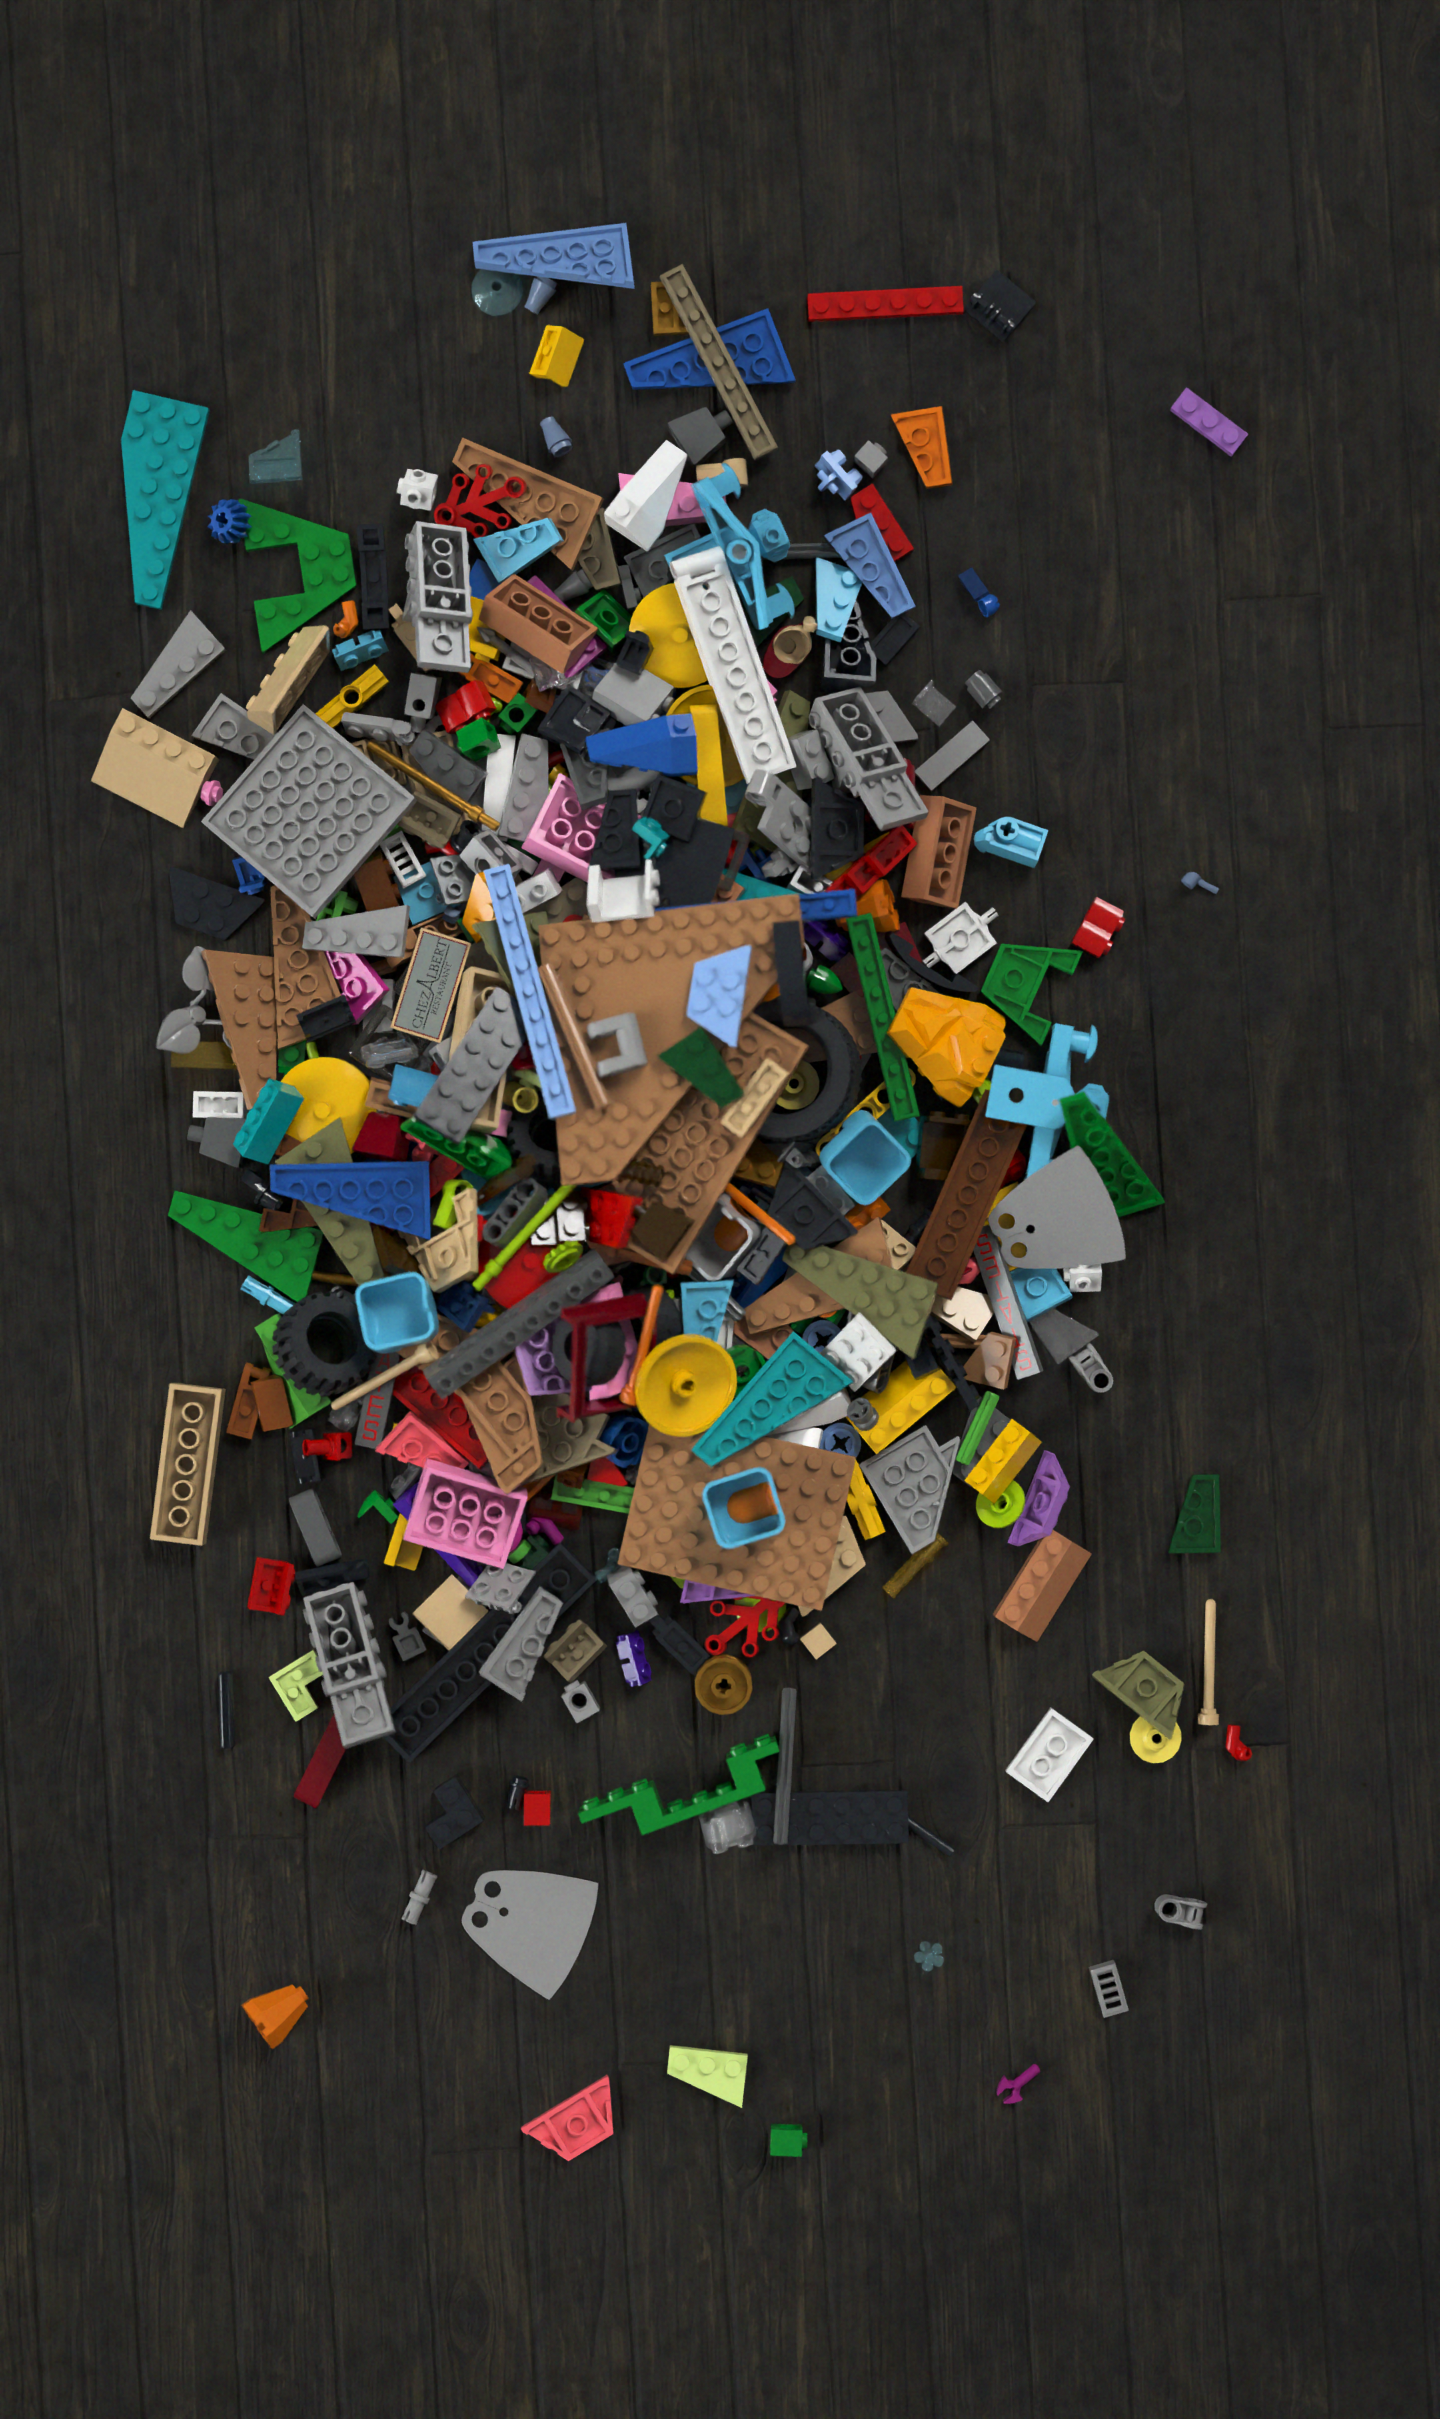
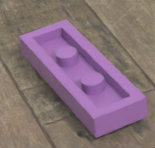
M1187 387L1170 409L1171 412L1230 456L1235 453L1248 435V433Z

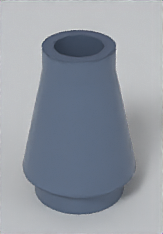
M546 277L534 278L525 308L538 315L543 306L556 292L555 287L557 283Z
M548 417L541 421L540 425L543 429L549 453H552L554 457H561L567 454L572 449L571 438L559 426L554 417Z

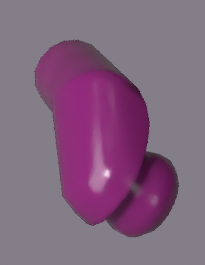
M533 1517L526 1524V1531L530 1535L537 1534L538 1532L545 1533L553 1545L558 1544L564 1539L550 1519Z

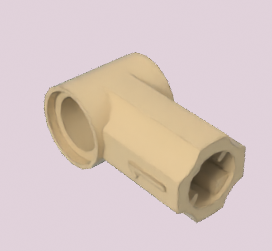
M733 458L724 460L723 463L729 465L737 475L740 487H747L746 459ZM721 463L696 465L697 481L706 477L710 479L724 472Z

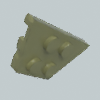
M1145 1651L1132 1655L1127 1660L1118 1661L1113 1666L1101 1671L1097 1670L1092 1674L1094 1679L1169 1740L1172 1739L1185 1685Z

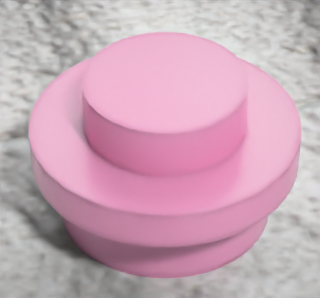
M213 780L204 783L201 789L202 801L206 802L209 806H214L222 798L223 789L219 781Z

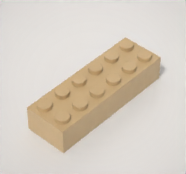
M472 966L462 973L449 1060L495 988L499 987L512 995L500 973ZM506 1071L468 1130L490 1134L498 1128Z
M170 1383L150 1535L152 1540L201 1546L206 1544L226 1389L182 1383Z

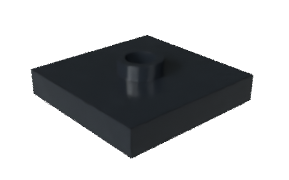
M658 774L642 818L647 817L656 820L661 825V829L668 835L689 842L707 792Z

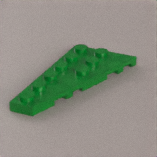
M1085 1091L1059 1099L1070 1147L1073 1149L1079 1146L1092 1162L1108 1191L1117 1217L1165 1203L1159 1191Z
M174 1191L168 1213L169 1217L296 1302L308 1296L324 1238L322 1230L305 1227L261 1232L259 1231L262 1214Z

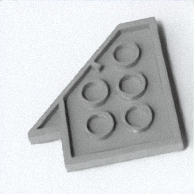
M926 1425L859 1464L912 1555L935 1542L961 1441L959 1436L939 1447Z

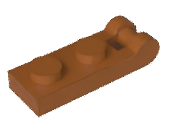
M246 1362L226 1433L253 1439L259 1414L252 1385L249 1382L251 1377L262 1379L270 1376V1368L263 1367V1369L254 1367V1364Z

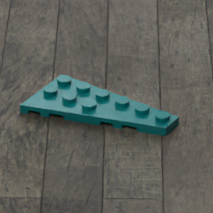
M793 1331L691 1451L712 1468L851 1385L853 1381Z

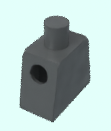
M704 407L668 422V430L680 449L687 454V460L695 470L696 465L704 463L724 445L726 438L721 430L733 424V421L726 410L713 417L708 408Z
M207 1117L204 1127L190 1125L187 1140L201 1143L199 1153L233 1167L242 1168L244 1157L233 1143L236 1134L241 1130L246 1119Z

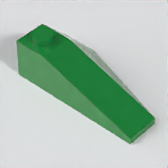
M413 1117L400 1126L405 1132L486 1181L511 1166L512 1160L509 1147L502 1144V1141L494 1136L468 1130L459 1145H456Z

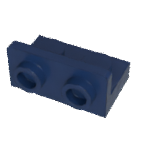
M462 1280L461 1283H456L444 1290L435 1305L438 1310L458 1327L470 1333L483 1311L493 1315L495 1309L488 1304L490 1300L478 1292L475 1293V1287Z

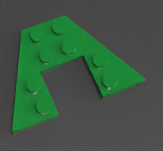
M238 499L240 504H244L247 507L246 513L252 516L248 520L251 528L246 529L248 537H244L247 552L298 544L305 593L254 601L261 651L266 653L268 652L267 650L282 639L290 636L296 629L304 626L315 618L318 613L333 605L339 598L357 587L350 538L346 533L253 502Z

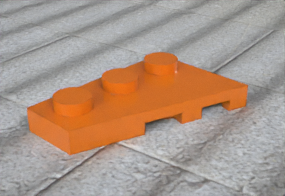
M942 406L891 414L926 488L953 485Z

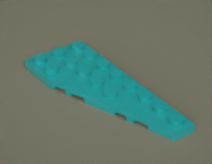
M133 390L121 444L134 596L136 604L162 610L210 410L207 407Z

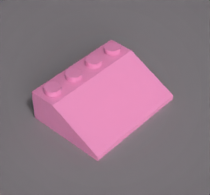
M559 773L521 848L588 883V866L593 855L606 803L581 810L572 779ZM615 870L601 871L603 879L616 878Z
M427 1458L403 1540L504 1569L528 1498L527 1488L520 1486L509 1495H506L495 1478Z

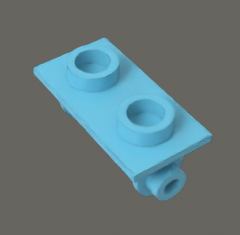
M373 629L357 636L360 642L357 646L352 638L337 644V648L332 649L341 671L353 668L359 663L371 658H377L389 651L380 629L377 631Z

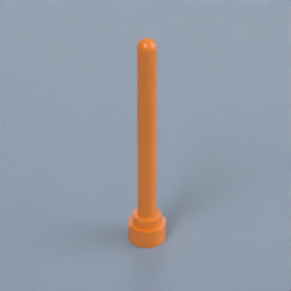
M729 1182L724 1190L726 1194L788 1245L795 1243V1237Z
M659 1285L654 1286L652 1289L630 1380L621 1390L619 1399L629 1405H637L635 1383L639 1369L646 1359L663 1289Z

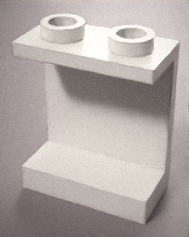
M646 860L645 875L603 879L599 865L589 866L587 906L592 923L654 916L655 905H659L658 890L655 889V886L660 885L658 870L653 869L651 860Z

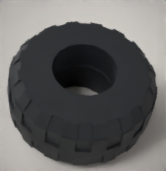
M639 1285L622 1293L623 1296L643 1293L645 1294V1300L649 1302L654 1286ZM663 1290L657 1312L656 1347L672 1337L682 1335L683 1330L681 1315L676 1307V1303L665 1290ZM645 1316L630 1319L637 1345L639 1344Z
M561 1319L553 1334L552 1354L559 1372L571 1383L573 1325ZM618 1321L587 1327L585 1387L607 1384L615 1378L619 1369L623 1366L626 1354V1338Z

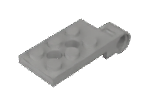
M755 770L745 792V797L757 805L766 806L758 829L799 866L802 864L811 869V845L808 839L809 835L811 837V807L774 774L766 770ZM793 822H795V825H796V829H795V830H794V826L792 825Z

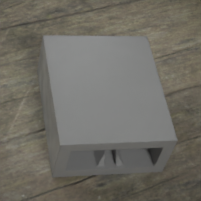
M615 663L594 689L592 700L610 711L612 718L628 726L661 717L660 715L663 711L667 712L674 702V698H672L674 686L645 669L640 676L618 667Z

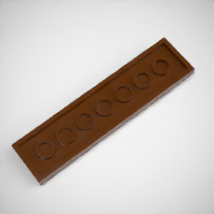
M985 1089L906 1272L939 1283L936 1295L950 1301L954 1296L1027 1126L1026 1124L985 1117L990 1092Z

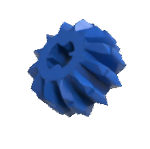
M223 499L219 500L218 505L211 506L213 514L208 515L211 523L207 526L213 530L211 536L227 544L238 543L241 538L248 537L246 529L251 528L248 520L252 516L246 513L247 507L244 504H240L238 500Z

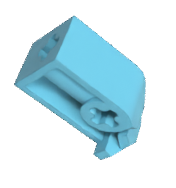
M1003 817L976 832L974 845L980 852L985 853L986 851L1035 868L1048 830L1012 817ZM1004 830L1009 831L1008 836L1003 835Z

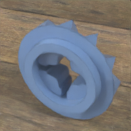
M819 1320L811 1323L806 1328L802 1339L813 1347L818 1341L815 1332L822 1336L832 1334L827 1340V1344H829L841 1330L830 1321ZM821 1345L819 1347L816 1346L814 1349L821 1353L824 1347Z
M835 1423L823 1431L820 1449L831 1451L830 1449L836 1443L833 1434L840 1439L850 1436L845 1443L847 1453L840 1448L832 1451L857 1457L861 1448V1439L855 1428L846 1423Z

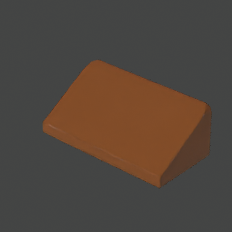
M273 1374L251 1382L262 1430L265 1432L292 1426L293 1421L282 1377Z

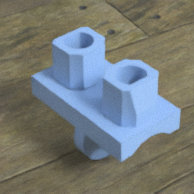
M840 450L832 453L826 451L815 464L819 471L817 476L822 481L818 489L822 492L828 488L832 494L837 492L845 501L852 495L863 477L857 469L853 468L848 473L843 470L841 466L847 460Z

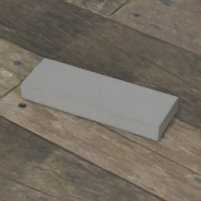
M972 721L916 769L915 774L930 791H933L988 743L990 739Z

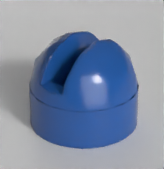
M988 594L978 600V606L985 617L993 615L1000 607V604L997 602L998 598L995 595Z

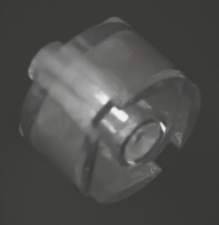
M738 1801L710 1810V1814L704 1816V1813L698 1816L706 1847L712 1849L713 1854L726 1852L728 1847L735 1845L741 1848L753 1844L752 1838L756 1836L757 1832L749 1802L744 1801V1806H739Z

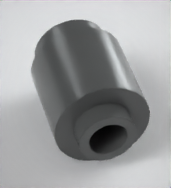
M981 670L977 671L965 682V685L968 687L967 691L982 709L986 706L991 709L1002 700L999 696L1002 693L1001 689L987 673L984 674Z

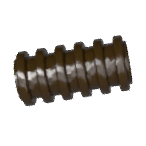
M637 1159L631 1160L617 1179L622 1177L624 1181L630 1179V1182L638 1181V1184L645 1182L647 1186L654 1184V1187L658 1188L663 1181L664 1167L660 1164L657 1167L655 1163L648 1165L647 1161L640 1163Z

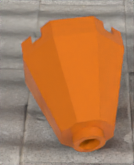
M877 880L863 894L856 897L857 916L872 913L876 932L887 933L900 930L898 910L894 909L893 903L895 899L887 880ZM847 918L835 919L838 927L842 926L844 931H848Z
M289 1985L250 1998L242 2004V2007L268 2045L274 2049L282 2043L306 2010L308 2005L305 2001L309 1998L301 1986L295 1988L294 1985Z

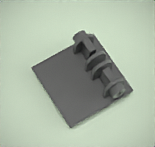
M460 854L430 858L441 891L436 895L438 904L442 903L445 906L468 902L476 874L459 856Z

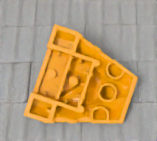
M911 987L908 989L887 1034L907 1058H911L919 1067L917 1071L922 1076H926L934 1085L932 1089L937 1095L957 1107H962L971 1097L974 1089L983 1084L1005 1040L1003 1032L1005 1017L982 1003Z

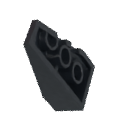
M857 599L841 643L823 637L820 692L837 693L857 687L864 688L876 682V656L871 649L869 635L864 628Z

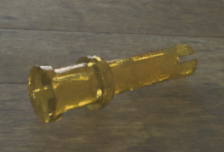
M937 1532L935 1542L913 1554L882 1588L895 1599L896 1595L913 1579L926 1563H932L934 1556L944 1546L947 1547L949 1542Z

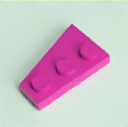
M324 951L334 978L338 979L343 993L341 995H345L356 1021L354 1024H359L390 989L363 955Z

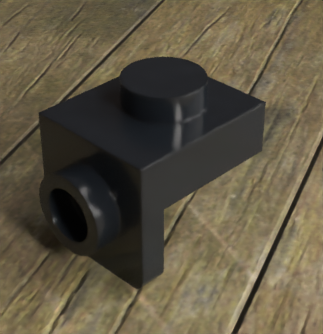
M627 630L625 633L627 640L616 664L618 667L641 676L654 647L647 634L638 630L635 633Z

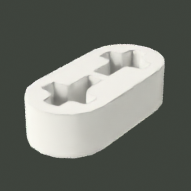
M502 842L522 864L523 868L521 870L532 875L539 864L524 853Z

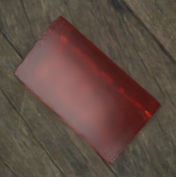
M541 1491L532 1497L528 1520L533 1517L552 1520L556 1527L579 1530L583 1505L552 1500V1493Z

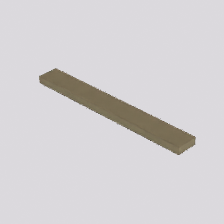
M683 264L660 275L661 282L754 460L756 461L777 450V444Z

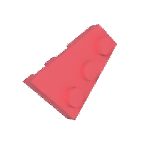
M411 1411L376 1447V1452L381 1454L387 1453L397 1457L399 1461L409 1462L424 1468L427 1458L462 1469L469 1464V1460Z

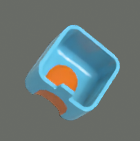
M755 1467L708 1483L703 1490V1500L718 1544L724 1548H734L779 1533L784 1528L785 1515L778 1499L773 1477L766 1468Z

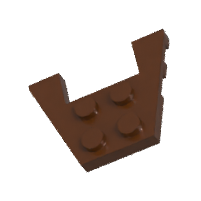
M285 1133L276 1149L275 1155L283 1156L302 1142ZM294 1198L291 1213L264 1208L259 1231L270 1232L318 1226L303 1202Z

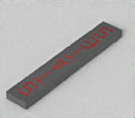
M989 1224L985 1225L981 1230L973 1251L1001 1333L1016 1338L1012 1365L1018 1380L1043 1371L1008 1265L1001 1253L998 1236L992 1232Z
M374 1351L373 1353H375L376 1358L374 1363L371 1364L368 1380L398 1364L400 1355L397 1352L381 1354ZM396 1377L365 1394L355 1445L376 1449L382 1442Z

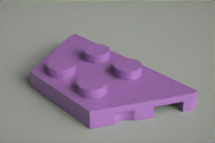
M1044 1450L1025 1497L1024 1510L1016 1520L1007 1543L1018 1547L1050 1536L1053 1528L1056 1526L1059 1512L1067 1499V1492L1070 1486L1054 1453Z

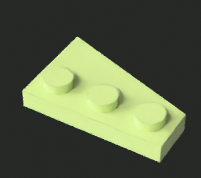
M670 2045L667 2074L742 2108L748 2054Z

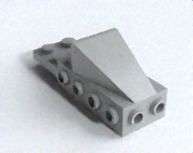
M416 521L411 533L407 534L405 538V549H408L409 554L406 560V571L409 572L410 578L407 583L408 594L402 620L412 622V627H415L417 667L468 673L471 668L468 624L472 621L473 610L470 603L469 543L467 542L466 528Z
M857 687L815 698L809 714V723L812 728L818 730L822 745L826 748L827 758L832 764V772L835 777L831 780L833 788H837L845 794L852 792L854 797L861 796L881 831L926 819L928 810L905 773L907 764L862 688Z
M352 1582L341 1584L336 1588L317 1592L303 1598L306 1609H303L306 1623L310 1624L312 1630L309 1633L310 1641L318 1653V1656L315 1657L319 1672H323L324 1676L322 1687L325 1695L331 1697L343 1746L349 1748L395 1733L384 1690L383 1678L387 1677L386 1671L377 1655L380 1653L376 1638L372 1639L370 1633L374 1626L370 1615L365 1614L364 1606L367 1605L364 1591H359Z

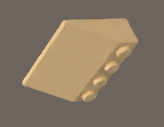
M325 625L303 627L300 633L295 632L288 643L290 648L286 654L281 653L274 664L276 669L272 675L267 674L260 685L262 690L258 696L253 695L247 703L248 719L275 735L330 652L329 628Z
M122 708L110 731L91 781L184 828L201 796V789L204 783L209 780L219 759L215 755Z

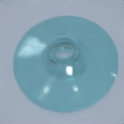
M481 269L472 282V297L477 307L483 312L494 316L505 315L512 312L519 305L523 295L522 281L519 275L515 273ZM495 283H498L502 286L499 291H494L492 289V286Z

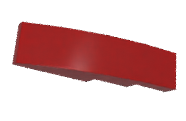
M903 825L897 826L863 854V857L846 869L823 892L855 889L856 897L863 894L880 877L885 876L917 845V842Z

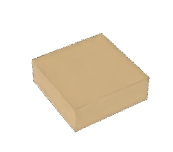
M821 1622L800 1638L815 1659H818L837 1644Z

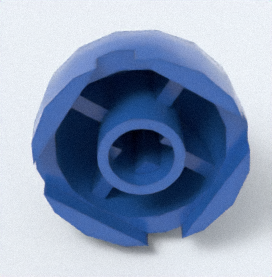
M619 1414L610 1418L599 1440L617 1449V1452L606 1458L623 1468L630 1464H638L642 1458L649 1427L647 1423L630 1414Z

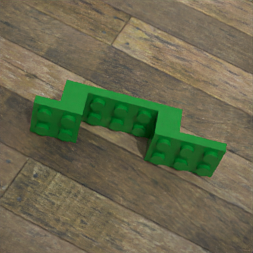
M764 1734L754 1738L755 1742L745 1746L743 1742L730 1747V1752L726 1753V1760L733 1776L734 1784H731V1781L723 1782L716 1786L717 1789L709 1793L706 1790L696 1792L691 1795L692 1798L684 1802H682V1799L667 1803L668 1807L664 1809L654 1780L640 1779L633 1782L632 1787L624 1791L622 1787L607 1792V1797L602 1799L594 1796L584 1800V1804L580 1806L578 1813L581 1823L632 1806L641 1834L644 1835L765 1791V1782L757 1759L779 1752L776 1736L770 1737L769 1734Z

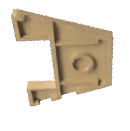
M468 1188L452 1198L459 1223L426 1242L425 1238L397 1230L399 1236L406 1240L408 1244L407 1249L410 1254L415 1255L420 1263L418 1267L433 1292L441 1293L478 1272L476 1189Z
M847 1516L842 1518L824 1600L866 1565ZM798 1605L802 1617L813 1610L812 1608Z

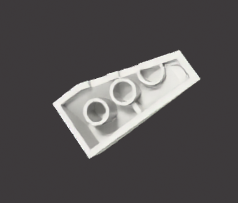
M666 440L619 492L604 512L606 524L648 552L664 531L666 519L673 503V497L682 475L687 454Z

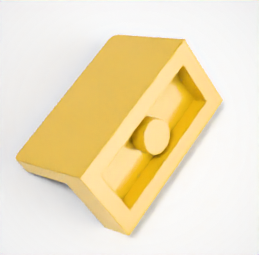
M546 325L529 374L536 378L550 379L562 387H567L584 339L562 326Z
M400 1513L384 1564L397 1565L414 1571L417 1568L424 1546L403 1540L408 1521Z

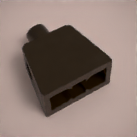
M653 1201L648 1208L642 1204L641 1206H635L631 1215L638 1221L632 1232L657 1259L663 1262L669 1259L695 1222L692 1218L657 1201Z

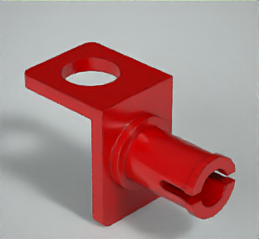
M350 1432L323 1433V1439H305L302 1444L303 1454L305 1456L323 1455V1459L327 1460L351 1458L352 1434ZM341 1438L345 1441L346 1444L345 1449L342 1453Z

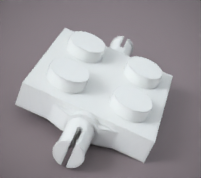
M964 902L924 933L932 944L934 952L922 960L923 963L926 964L931 959H934L926 965L931 968L941 960L949 966L953 973H959L997 944L989 933L987 924L998 917V913L996 912L988 918L989 915L995 912V909L992 907L980 917Z

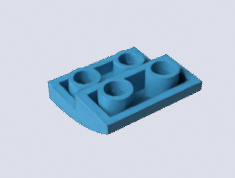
M395 1064L388 1099L393 1100L392 1102L399 1106L412 1105L419 1108L439 1076Z

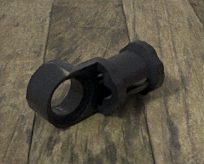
M247 1168L240 1179L258 1192L253 1202L255 1204L260 1203L267 1209L281 1211L288 1198L285 1196L281 1197L272 1192L270 1185L266 1183L267 1181L262 1176Z

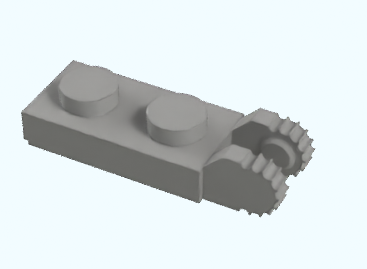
M343 713L341 722L346 735L354 738H374L378 741H396L400 746H410L416 741L409 722L378 716Z

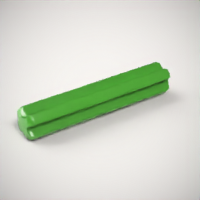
M990 1391L985 1392L956 1456L958 1462L965 1465L971 1463L998 1403V1395Z

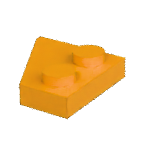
M484 872L475 875L462 920L463 925L476 943L483 941L479 932H475L472 925L478 922L496 920Z

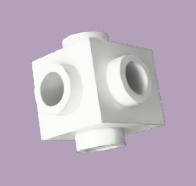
M407 469L405 477L400 478L397 493L401 494L400 504L413 509L420 508L431 511L436 497L438 475L426 473L422 470Z
M1101 1264L1063 1268V1280L1068 1281L1070 1292L1101 1291Z

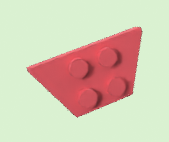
M608 2075L521 2127L523 2133L539 2140L545 2147L553 2149L558 2155L568 2161L613 2134V2119Z

